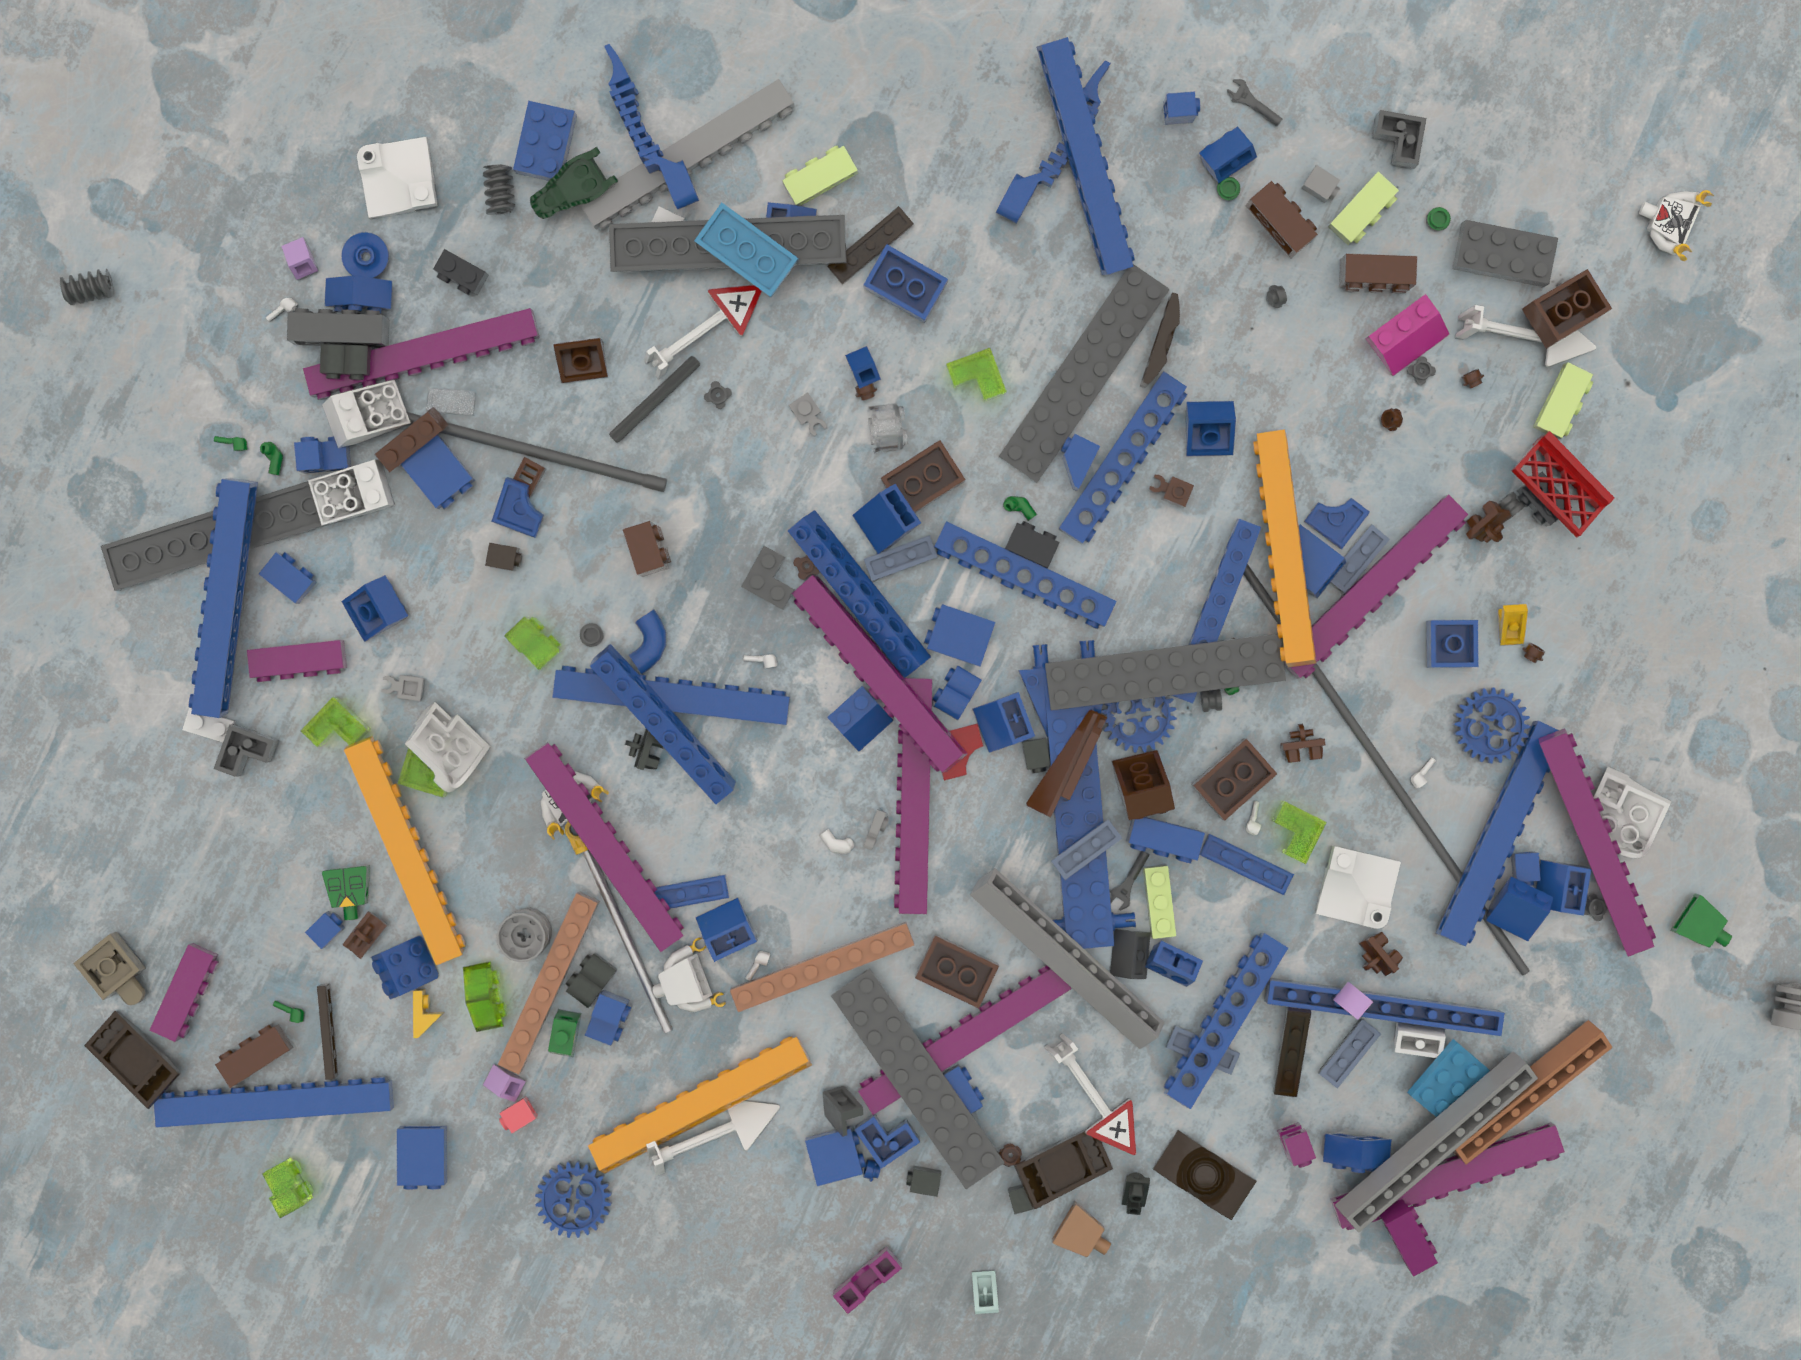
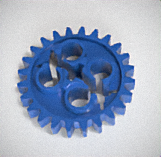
M1491 687L1489 694L1485 688L1481 689V695L1476 691L1472 692L1474 699L1465 697L1467 705H1458L1462 713L1454 714L1460 718L1459 722L1453 723L1454 726L1459 727V730L1454 732V735H1461V739L1457 741V744L1465 743L1462 751L1467 752L1471 750L1470 758H1474L1478 754L1479 762H1483L1485 757H1487L1488 763L1492 764L1495 757L1498 763H1502L1503 755L1510 760L1511 751L1515 754L1519 753L1516 748L1517 745L1525 746L1521 739L1529 738V735L1524 733V729H1529L1531 726L1524 724V721L1528 720L1530 716L1522 715L1527 708L1518 707L1521 702L1520 699L1512 701L1513 693H1509L1505 697V689H1500L1498 694H1496L1494 687ZM1486 703H1490L1493 706L1492 714L1489 716L1482 715L1481 717L1486 721L1493 722L1495 720L1494 725L1501 730H1506L1503 725V718L1507 715L1512 717L1513 724L1507 731L1518 732V734L1511 737V746H1509L1507 739H1501L1500 745L1497 748H1493L1490 744L1491 737L1494 735L1502 736V734L1497 730H1488L1490 726L1482 721L1477 722L1481 727L1480 733L1476 736L1471 734L1470 727L1476 720L1465 719V717L1473 713V704L1476 712H1483V706Z
M1165 696L1153 697V707L1157 708L1162 702L1164 703L1161 712L1166 717V719L1160 716L1155 717L1158 722V727L1155 731H1149L1146 728V721L1152 718V715L1142 716L1139 722L1137 718L1126 719V722H1132L1135 726V731L1131 735L1124 734L1122 730L1124 723L1119 722L1113 728L1116 718L1111 711L1117 714L1122 713L1119 709V702L1106 703L1104 705L1108 707L1101 710V713L1106 714L1107 719L1105 723H1108V726L1103 731L1112 732L1108 739L1117 738L1115 744L1117 747L1122 742L1125 743V751L1132 746L1133 753L1137 752L1138 747H1141L1143 753H1145L1148 745L1155 750V742L1157 741L1163 745L1161 737L1170 738L1166 730L1175 728L1169 724L1170 721L1177 720L1170 713L1175 711L1176 708L1169 707V704L1174 699H1166ZM1142 699L1130 700L1131 708L1125 712V715L1136 713L1137 708H1139L1140 712L1151 711V708H1145L1142 705Z
M568 1161L566 1168L559 1163L557 1165V1172L553 1168L549 1170L551 1177L547 1175L542 1177L546 1184L539 1183L538 1188L543 1191L535 1194V1197L541 1199V1201L535 1204L536 1207H542L538 1216H546L543 1224L552 1223L550 1231L556 1227L559 1228V1236L563 1231H567L568 1238H570L572 1232H575L577 1238H579L582 1230L586 1235H589V1227L597 1230L598 1225L596 1222L602 1224L605 1222L601 1214L608 1215L610 1212L604 1208L612 1204L611 1201L606 1200L607 1197L612 1195V1192L605 1191L609 1183L602 1184L601 1181L605 1175L597 1177L595 1174L598 1168L589 1171V1163L584 1168H581L580 1161H577L575 1167H572L571 1162ZM569 1172L576 1177L584 1173L585 1175L579 1182L580 1185L587 1183L593 1188V1192L588 1195L581 1191V1186H578L576 1189L575 1197L579 1201L574 1206V1213L576 1214L580 1207H586L590 1211V1216L587 1218L577 1215L575 1222L579 1227L572 1222L563 1225L568 1217L567 1213L571 1210L572 1200L568 1198L573 1194L574 1185H571L568 1191L563 1192L559 1190L557 1184L559 1181H566L569 1184L573 1179ZM555 1205H564L567 1213L564 1215L557 1214Z

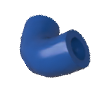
M655 610L650 611L635 622L643 635V642L637 650L629 654V657L641 674L652 668L661 659L666 647V630Z

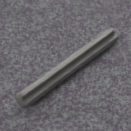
M690 356L609 433L610 437L615 442H620L700 366V362L694 356Z

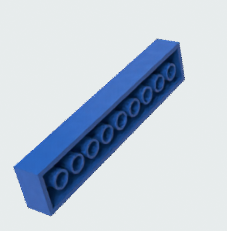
M225 478L221 479V483H218L216 487V497H219L218 507L215 506L213 511V520L216 521L215 530H212L210 534V544H213L212 554L209 553L207 558V567L210 568L209 577H206L204 581V591H207L206 601L203 600L201 604V614L204 615L203 624H199L198 638H201L200 647H197L195 651V661H198L197 671L194 670L192 674V684L195 685L194 694H191L189 698V708H192L191 714L221 718L228 714L258 488V482Z

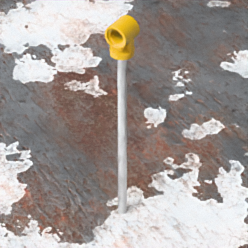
M567 822L564 829L565 834L575 854L583 853L664 1033H667L673 1029L659 998L657 999L653 994L651 980L600 867L580 837L571 832V824Z

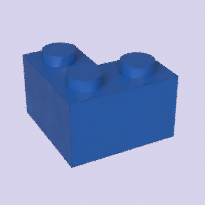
M354 275L326 278L325 306L333 307L334 312H342V310L362 311V308L380 311L381 313V310L391 309L392 281Z
M315 437L300 438L301 442H294L296 470L301 473L340 471L351 467L350 447L338 448L334 437H328L327 442H321Z
M603 990L597 999L585 1036L610 1046L614 1041L618 1042L623 1031L620 1028L621 1022L625 1023L632 1008L628 1006L630 1000Z
M875 1114L855 1126L856 1133L881 1169L920 1143L919 1136L907 1119L889 1132L886 1131Z
M1343 1133L1325 1134L1323 1162L1331 1163L1332 1168L1336 1169L1351 1167V1171L1356 1173H1365V1170L1373 1172L1390 1158L1392 1139L1377 1136L1358 1137Z

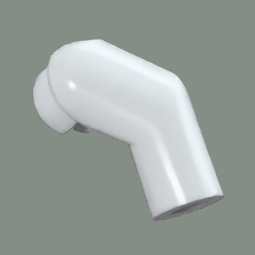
M829 829L819 835L833 853L847 854L854 848L852 839H836Z

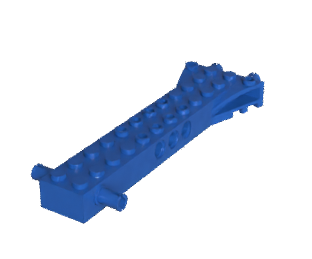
M1094 640L1088 641V651L1086 641H1079L1081 658L1095 657ZM1048 644L1041 645V655L1039 645H1033L1035 667L1018 671L1048 738L1050 765H1052L1087 712L1093 710L1101 714L1103 704L1050 710L1045 663H1049ZM1097 743L1070 800L1061 796L1054 810L1058 855L1103 823ZM1106 851L1068 879L1064 880L1060 874L1063 917L1053 921L1083 949L1114 946L1113 931H1115V928L1136 927L1135 920L1126 921L1135 919L1134 912L1125 914H1113L1111 912Z

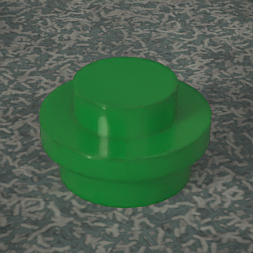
M1227 177L1218 183L1217 193L1224 200H1233L1240 193V184L1237 179Z
M1442 207L1433 208L1427 215V223L1435 231L1446 229L1451 221L1449 212Z

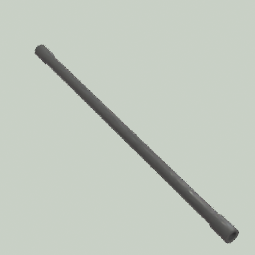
M407 412L410 420L409 425L421 417V415ZM448 423V426L440 432L638 484L660 492L665 491L667 484L666 478L638 473Z

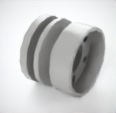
M523 908L511 913L499 925L496 934L497 945L501 953L509 960L516 962H528L536 958L549 945L552 936L551 925L547 917L540 911L532 908ZM525 928L527 929L528 933H531V935L527 939L525 938V934H521V932Z
M1777 984L1776 991L1787 994L1786 997L1775 996V1000L1784 1003L1785 1008L1773 1009L1771 1024L1801 1030V984Z

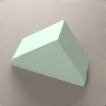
M995 1271L972 1272L975 1314L998 1313Z

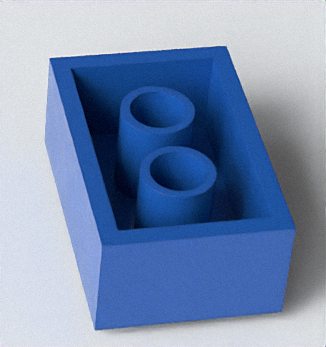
M528 100L513 167L516 174L549 181L558 173L559 169L568 159L577 119L575 111Z
M886 244L867 277L863 288L925 323L947 285L948 279Z
M1144 817L1138 820H1131L1126 841L1131 843L1130 847L1132 849L1145 852L1147 847L1154 849L1153 853L1168 858L1170 853L1176 855L1175 859L1191 863L1192 859L1198 861L1205 833Z

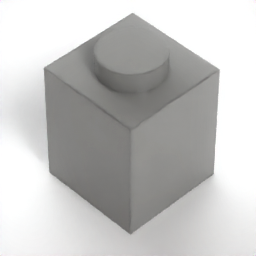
M1316 165L1301 188L1325 203L1328 198L1333 200L1340 190L1337 187L1340 180Z

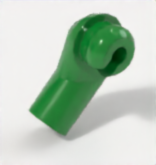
M272 442L262 443L260 452L265 454L270 460L268 473L280 476L283 453Z
M1010 496L1003 503L1006 511L1022 512L1027 521L1037 515L1025 497Z

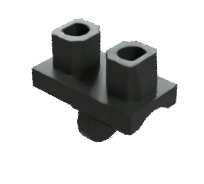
M645 729L641 744L639 743L642 735L635 733L633 742L629 740L625 742V745L631 747L629 756L635 757L637 749H639L634 767L640 770H644V768L656 770L660 758L650 755L649 752L651 746L662 749L663 746L647 729Z
M1131 1173L1126 1176L1121 1205H1127V1214L1140 1215L1141 1207H1145L1150 1178H1145L1140 1173Z

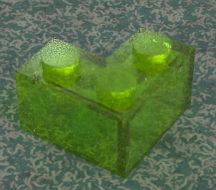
M991 348L946 364L953 388L976 380L984 402L1005 395L1007 392Z
M524 616L504 636L538 670H542L561 652L558 648L561 644L552 634L548 637L542 631L545 627L536 617Z
M332 697L300 731L316 747H322L335 733L348 745L360 741L371 728L341 699Z
M408 748L397 784L442 798L446 797L447 792L433 781L435 778L434 772Z
M1281 800L1271 820L1292 831L1282 853L1306 864L1327 822Z
M491 961L463 967L465 1003L476 1032L504 1027L503 1017L507 1016L505 1003H500L502 999L500 989L497 988V984H500L498 970L493 969Z
M291 1157L262 1173L273 1193L269 1200L279 1218L304 1206L313 1198L311 1195L313 1193L311 1185L308 1181L304 1182L300 1175L302 1173L300 1165L296 1160L293 1161Z

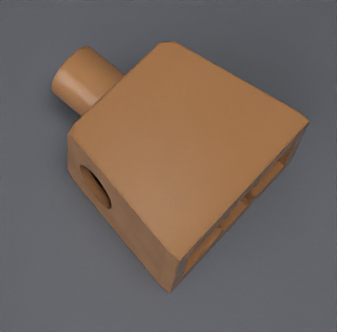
M1075 1201L1052 1237L1053 1244L1088 1257L1093 1249L1105 1255L1111 1246V1242L1101 1237L1105 1230L1104 1226Z

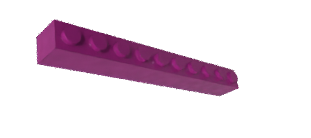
M528 308L371 350L370 376H364V380L349 379L350 375H340V379H327L326 374L320 373V364L303 368L310 396L323 400L329 398L333 392L340 391V393L352 391L354 390L353 387L377 384L376 381L383 379L386 382L398 380L401 374L408 373V376L422 373L421 369L428 367L431 370L445 367L444 363L453 361L454 364L467 361L469 356L476 355V358L490 355L489 351L499 349V352L513 349L512 345L521 343L522 346L535 343V339L540 338L533 310Z
M1449 494L1444 496L1312 625L1316 663L1319 660L1324 662L1332 654L1330 649L1336 643L1340 646L1349 637L1347 633L1353 627L1357 629L1366 621L1364 616L1369 611L1374 613L1383 604L1380 600L1385 595L1389 597L1399 589L1397 584L1403 578L1408 580L1416 572L1414 567L1419 562L1424 564L1433 555L1431 551L1436 546L1442 547L1450 539L1447 535L1453 529L1457 532L1466 523L1464 518L1468 516L1467 512ZM1284 661V666L1297 679L1302 676L1306 679L1315 671L1313 667L1315 664L1288 667L1286 661Z
M812 575L792 593L796 598L794 603L802 611H807L811 616L808 618L809 621L817 629L820 627L823 630L825 640L832 647L835 645L839 649L840 653L838 655L846 664L850 663L855 668V671H853L855 676L861 682L865 681L871 687L868 689L871 695L876 700L881 699L885 704L883 708L886 713L892 718L894 716L900 722L899 728L905 735L908 736L910 734L915 740L914 746L922 754L925 752L931 759L929 760L930 765L937 772H948L968 754L819 576Z
M905 678L932 711V679ZM898 730V744H903L902 753H898L897 767H902V777H897V791H901V800H897L896 814H901V824H896V838H900V847L895 848V861H900V871H895V885H899V894H894V908H899V914H927L930 758L925 752L923 754L919 752L914 746L915 740L910 734L908 736L905 735L902 730Z
M1564 728L1538 738L1627 956L1629 957L1655 947L1653 939L1656 936L1651 925L1646 926L1644 918L1648 917L1643 904L1638 905L1635 897L1639 896L1635 884H1629L1626 876L1630 875L1625 861L1620 863L1618 854L1621 853L1616 840L1611 841L1609 833L1613 832L1608 819L1603 820L1600 814L1601 811H1604L1599 797L1594 799L1591 790H1594L1595 787L1591 777H1585L1582 769L1586 768L1581 754L1576 756L1574 751L1577 743L1573 734H1567Z
M548 742L524 759L658 950L662 952L684 936L681 932L684 927L677 917L673 919L667 912L670 910V907L663 898L659 900L654 894L657 891L656 887L650 879L645 881L640 873L644 870L637 860H630L627 855L630 850L623 840L620 842L616 840L614 834L617 832L609 821L605 823L600 815L603 812L596 802L591 804L586 796L590 793L582 782L580 784L576 783L573 778L576 773L569 763L566 765L562 763L559 758L562 756V753L555 744L551 746Z
M1045 964L1038 969V975L1033 978L1030 975L1018 982L1020 986L1016 989L1011 990L1008 988L998 995L1000 999L994 1003L990 1000L980 1006V1011L972 1016L971 1013L965 1015L958 1020L960 1022L959 1025L953 1029L951 1026L946 1027L939 1032L940 1037L934 1041L929 1038L922 1044L940 1070L943 1071L1072 988ZM882 1069L879 1070L881 1073L874 1079L872 1076H869L859 1083L861 1087L858 1088V1092L872 1115L901 1098Z
M1550 1122L1495 1141L1467 1165L1456 1155L1446 1158L1393 1204L1403 1199L1407 1206L1419 1207L1426 1204V1200L1435 1197L1436 1200L1445 1198L1449 1195L1448 1192L1456 1189L1458 1192L1470 1189L1471 1184L1491 1182L1494 1176L1501 1174L1504 1177L1514 1174L1517 1168H1532L1538 1165L1537 1162L1540 1160H1555L1560 1157L1559 1154L1565 1152L1556 1125ZM1348 1193L1330 1198L1339 1226L1347 1230L1355 1229L1335 1206ZM1379 1215L1376 1219H1374L1372 1222H1375V1221L1380 1220V1219H1381L1380 1215Z

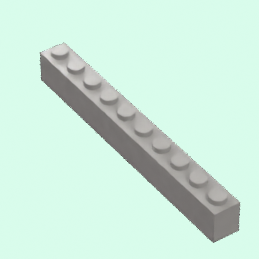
M780 79L664 149L662 151L664 155L662 158L675 163L683 160L690 176L693 174L691 170L700 166L703 168L713 161L712 157L719 153L722 156L731 151L733 144L738 141L744 143L752 138L753 135L751 133L758 129L763 131L773 124L772 120L777 117L782 119L793 112L792 108L795 107L794 102ZM642 163L617 178L618 182L602 196L592 202L582 204L581 207L595 229L599 227L601 230L605 229L609 224L613 223L612 219L615 217L628 215L633 211L632 207L640 203L643 205L653 198L652 195L660 190L662 193L668 190L662 172L658 170L649 174L645 164Z
M996 868L977 881L970 896L1136 1047L1141 1049L1158 1038L1165 1022Z
M1513 1051L1335 1204L1336 1208L1358 1233L1361 1232L1535 1082L1538 1077L1529 1065Z

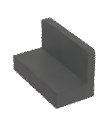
M1115 929L1110 973L1113 976L1127 979L1147 978V968L1145 965L1149 957L1151 933Z
M845 1086L823 1091L825 1117L842 1137L847 1136L846 1120L862 1116L863 1106Z

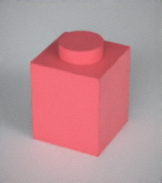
M526 1096L499 1113L501 1115V1118H499L501 1125L506 1131L509 1129L511 1133H514L538 1117Z

